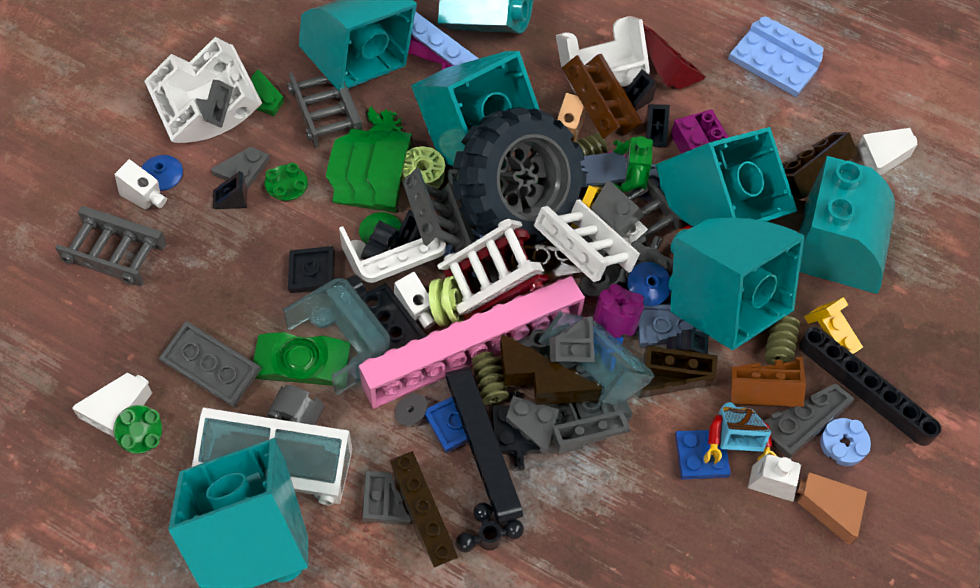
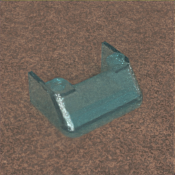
M343 278L333 279L283 309L289 330L308 319L319 328L328 327L335 322L357 351L358 355L353 357L347 366L331 375L334 392L337 395L361 380L359 365L369 358H377L384 355L390 346L388 332L350 283Z
M560 311L541 336L539 342L550 346V338L584 317ZM593 320L594 362L579 364L603 386V394L599 398L602 402L610 403L611 405H621L647 386L655 375L607 330Z

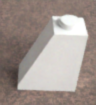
M905 128L863 134L857 148L864 165L873 168L877 173L883 175L911 157L918 144L917 138L913 135L911 129Z
M126 373L75 404L72 409L79 419L114 437V423L120 412L133 405H144L151 396L152 391L148 385L149 382L140 375L135 377Z

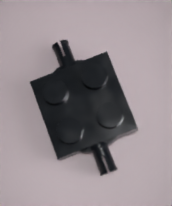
M515 391L510 392L511 401L513 396L520 398L519 391H516V394ZM510 405L493 406V431L502 454L514 456L515 470H519V462L520 470L525 469L524 456L542 452L533 441H528L521 435L518 429L513 428L506 422Z

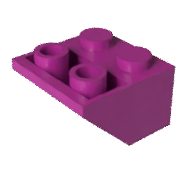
M712 109L674 120L671 137L681 154L709 142L729 138Z

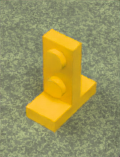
M844 297L820 305L804 316L808 324L818 321L825 333L852 354L863 348L840 311L848 306Z

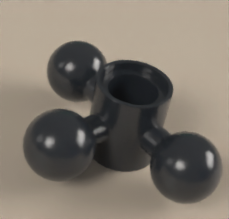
M481 502L473 509L474 518L482 523L479 528V534L473 536L469 532L460 533L456 538V547L464 553L472 551L475 544H479L488 551L495 550L500 545L501 537L507 536L510 539L520 538L523 535L524 526L519 520L515 519L506 522L505 526L501 528L498 523L490 521L493 515L492 507L488 503ZM486 532H493L497 537L493 540H488L483 535Z

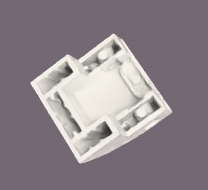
M217 37L207 44L190 62L171 54L145 80L170 140L174 143L197 142L218 136L240 124L262 104L234 46ZM213 79L220 80L234 87L222 128L204 121L196 102V98L207 100Z

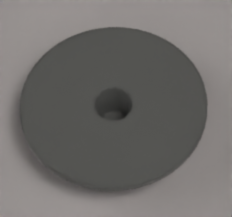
M418 393L405 396L396 407V420L404 426H410L419 422L427 410L426 399Z

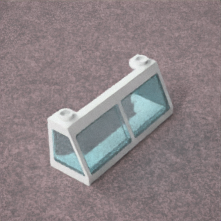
M209 408L202 409L192 467L275 438L286 460L295 492L313 494L319 499V503L330 506L333 503H341L353 450L348 430Z

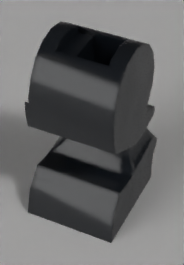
M379 220L374 227L373 234L369 237V242L361 253V259L366 260L387 252L388 242L393 243L398 233L397 229Z
M693 329L682 330L676 336L667 338L666 348L708 354L709 335Z

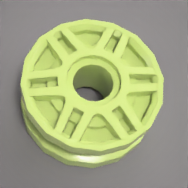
M425 146L415 147L407 151L401 177L402 183L417 167L421 171L425 184L439 189L445 178V161L443 156L435 149Z
M449 276L444 281L440 278L434 279L429 286L431 312L434 320L441 327L448 326L451 322H463V316L466 315L459 314L456 309V305L463 302V295L454 276Z

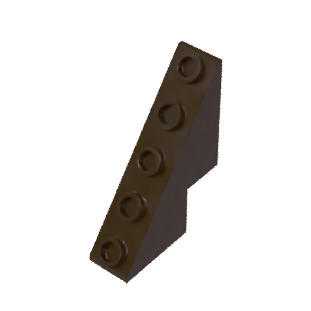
M501 335L500 352L504 386L533 384L536 405L599 401L602 388L597 382L587 380L575 370L567 369L558 362H550V358L539 354L534 348L522 345L511 336Z
M412 451L391 459L390 464L399 493L410 514L415 534L433 567L435 568L457 559L456 550L414 452Z

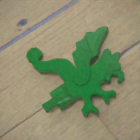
M372 106L369 107L367 116L369 117V122L374 125L369 131L375 130L391 133L392 130L401 132L403 126H396L402 124L401 118L393 121L395 119L393 116L397 117L396 112L384 109V112L380 111V116Z

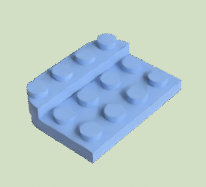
M761 17L760 20L751 25L750 31L729 54L728 59L797 97L816 74L823 58V47L788 27L771 20L769 17Z

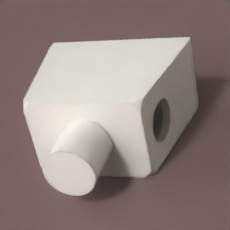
M130 159L115 173L120 196L145 210L152 204L158 208H162L165 205L167 197L160 193L157 179Z
M412 272L394 283V294L416 323L420 321L424 329L432 327L436 321L432 316L429 295L416 273Z
M770 454L765 455L752 466L748 488L793 502L801 465L786 457L780 458Z

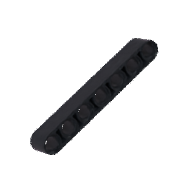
M810 327L806 330L799 342V348L806 356L918 445L928 446L936 439L941 432V425L934 417L822 329Z
M466 366L445 372L449 391L497 523L503 524L523 517L521 503L470 367Z

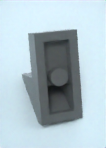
M213 79L207 100L196 98L204 121L222 128L234 87L220 80Z

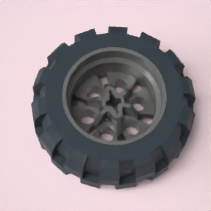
M525 108L495 111L483 117L479 122L480 126H472L461 141L465 148L463 151L456 152L452 169H457V181H452L455 199L462 200L463 205L459 208L460 212L469 225L476 226L475 229L478 234L485 236L498 228L500 222L511 219L521 221L523 226L519 229L528 231L530 239L526 240L524 245L544 243L548 239L534 227L541 207L548 206L560 216L571 213L576 200H583L579 198L581 188L586 187L587 172L582 171L580 161L585 160L580 145L577 142L572 143L570 140L573 133L560 120H554L550 113L538 109ZM529 151H531L532 154L526 159ZM521 199L525 205L524 209H522Z

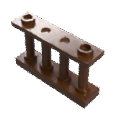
M597 54L585 65L577 55L562 67L603 139L618 128L621 129L623 135H628L643 124L602 54Z

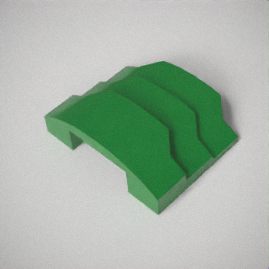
M351 128L349 134L335 139L326 172V179L334 188L333 203L396 213L400 198L399 186L407 151L411 150L412 133L393 130L391 133Z

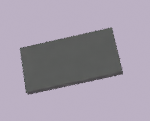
M185 321L159 357L160 361L232 407L237 405L262 369L259 365L188 321Z

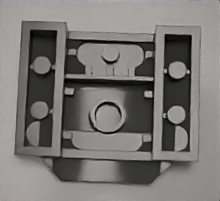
M599 354L594 355V362L559 363L567 369L575 370L587 380L597 382L602 388L599 401L544 404L559 409L555 426L552 428L553 433L551 437L559 454L583 449L585 444L606 440L607 437L630 432L628 422L632 418L633 413L624 396L618 377L605 369Z

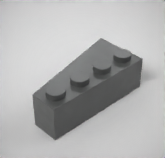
M607 180L591 207V210L621 237L644 216L641 209L609 180ZM588 235L582 237L588 243L594 242ZM603 249L597 250L603 257L607 254Z

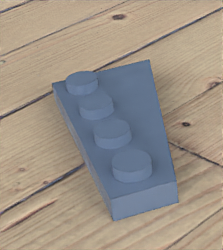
M671 305L644 306L638 325L639 348L667 343V338L676 336L682 330L693 329L699 332L702 331L671 313Z

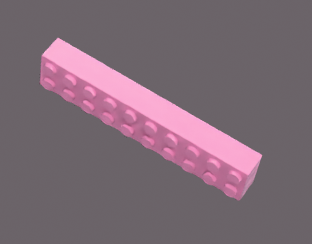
M572 276L565 279H557L549 286L541 287L525 296L519 295L506 304H498L487 312L476 313L468 320L455 322L449 328L433 331L425 338L412 340L406 346L399 349H390L380 357L365 360L359 365L362 388L372 408H377L446 378L445 372L466 366L472 367V358L480 353L492 352L495 356L500 355L501 335L511 336L518 341L530 336L532 331L536 329L545 330L565 321L571 324L580 320L585 297Z

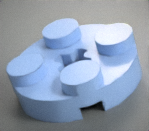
M847 418L835 419L827 424L820 437V444L824 454L828 458L831 457L836 460V463L842 466L858 464L870 451V437L864 429V425L858 420ZM843 437L851 442L849 447H846L845 443L840 442Z

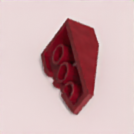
M643 24L646 47L657 73L662 77L661 81L666 86L682 89L704 80L706 76L691 62H687L681 57V54L669 46L654 30Z

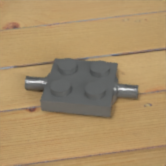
M654 236L650 247L633 241L631 246L640 253L634 267L643 262H654L662 266L669 273L673 260L658 251L663 239H659V236ZM621 266V277L618 283L625 286L628 290L627 278L630 272H627ZM648 279V283L654 286V280Z

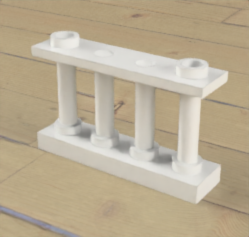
M580 199L576 200L571 213L560 216L548 206L541 207L534 224L535 228L593 282L601 279L606 266L616 263L621 265L627 272H631L640 255L636 249ZM573 222L579 228L572 229L567 223ZM588 235L594 242L588 243L582 237ZM603 249L610 256L603 257L597 250Z
M506 219L500 222L498 228L461 251L445 256L444 261L437 265L442 270L450 268L463 295V302L456 305L459 314L470 313L544 271L541 263L530 262V260L526 259L513 230L523 226L521 221ZM504 235L519 264L517 266L518 269L513 272H508L495 244V241ZM486 246L500 274L499 280L495 283H490L476 253ZM467 257L482 286L480 288L481 291L476 294L471 293L458 264Z

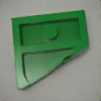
M256 70L250 78L262 102L256 110L275 116L284 103V98L261 71Z

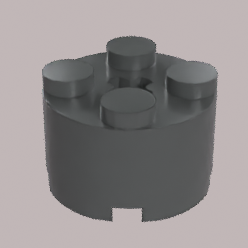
M285 385L284 388L283 386L280 387L267 416L272 419L316 425L325 405L317 397L314 401L308 397L309 392L292 385Z

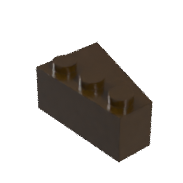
M647 346L643 354L639 398L711 386L716 379L718 355Z

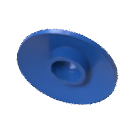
M169 155L154 156L148 159L141 167L157 179L160 191H166L175 187L183 176L181 163Z
M643 262L636 265L629 273L627 288L629 291L643 296L644 306H656L664 302L670 294L671 290L668 286L670 276L659 264ZM648 279H653L655 285H650Z

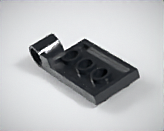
M356 274L335 285L339 297L381 355H384L390 349H399L406 346L412 340H420L427 337L386 282L367 293L362 281ZM371 300L378 301V304L375 306L367 305ZM381 316L390 317V319L386 322H381L378 320ZM395 331L402 333V335L398 338H393L390 336V334Z

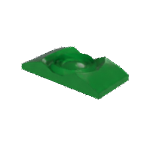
M285 332L258 335L253 362L262 369L255 379L344 387L350 342L323 335L299 337Z

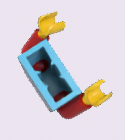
M728 402L722 406L719 414L714 416L709 427L708 444L710 449L703 457L705 463L710 460V455H713L715 458L714 464L721 459L722 453L718 446L721 449L763 451V454L758 457V461L765 455L776 456L774 452L770 451V447H772L770 427L760 419L753 409L736 407L734 403Z

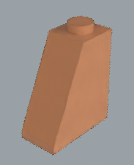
M810 472L804 480H799L796 493L800 494L798 503L845 543L851 544L859 534L867 491Z

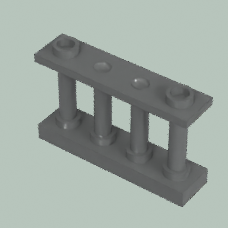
M289 73L290 82L287 83L289 94H294L307 127L305 129L308 141L312 140L315 148L319 147L318 136L346 128L348 130L351 128L362 130V121L345 82V87L339 91L334 86L332 90L302 97L300 92L302 89L332 83L325 75L296 82L293 73ZM334 97L340 100L339 105L310 113L306 105ZM338 113L346 114L345 120L315 128L312 122L313 120Z
M416 167L403 181V185L423 244L428 246L435 238L452 244L454 252L457 253L474 243L475 238L470 225L459 209L462 206L461 201L454 197L453 185L448 183L441 191L425 184L420 169ZM435 211L441 213V216L437 215ZM441 227L446 228L447 232L441 230Z
M648 178L646 189L636 188L626 194L632 201L647 193L653 201L641 208L644 216L657 208L666 216L649 226L648 230L636 241L644 246L647 244L648 237L671 223L677 230L681 229L683 221L668 206L666 197L650 178ZM596 185L597 187H600L602 189L604 187V185Z
M81 206L78 214L83 226L69 248L57 244L55 249L60 259L69 265L74 263L121 279L129 285L136 284L142 286L144 282L138 270L151 249H164L167 243L162 231ZM96 228L103 231L89 255L78 251L91 229ZM111 236L123 237L109 261L98 258ZM135 241L143 244L129 268L118 264L131 242Z

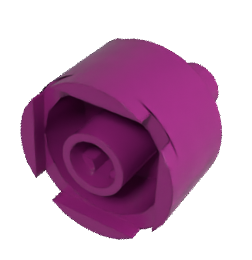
M612 284L608 289L600 293L593 322L596 321L598 330L608 336L620 338L621 335L628 334L627 337H630L637 331L644 309V298L638 293L623 289L620 285Z

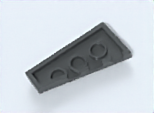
M835 383L811 395L809 399L804 401V407L795 406L783 412L778 411L772 414L770 418L764 420L770 427L772 445L790 459L823 430L829 422L833 421L853 403L854 397Z

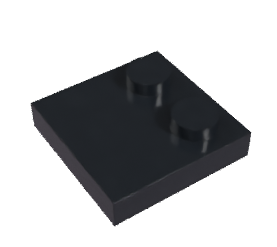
M333 246L290 250L288 291L290 293L334 289L335 249Z

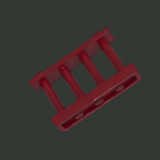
M516 228L513 231L526 259L529 260L523 246L524 242L530 239V235L527 230ZM504 235L496 240L495 244L509 272L510 269L505 260V253L511 250V247ZM486 246L476 253L490 283H493L486 269L487 263L493 259ZM467 257L458 264L473 294L474 291L468 278L474 269ZM450 268L444 271L446 278L454 276ZM536 274L464 315L463 318L468 320L476 313H484L498 304H506L529 290H538L543 286V282L549 280L548 275Z

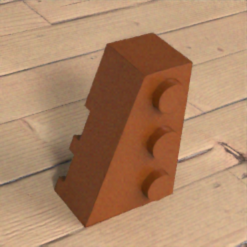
M803 356L795 357V361L783 363L782 360H774L773 365L761 366V363L732 367L731 403L739 405L804 407L806 380Z

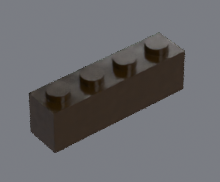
M834 132L812 145L813 149L797 154L795 161L782 163L793 198L803 199L809 195L827 156L851 161L852 158L858 155L850 132Z
M545 245L523 246L530 262L541 263L544 271L540 274L548 275L549 280L542 284L555 282L557 279H565L570 276L573 279L587 276L557 247ZM511 249L505 253V260L510 271L513 272L518 269L517 266L519 264Z

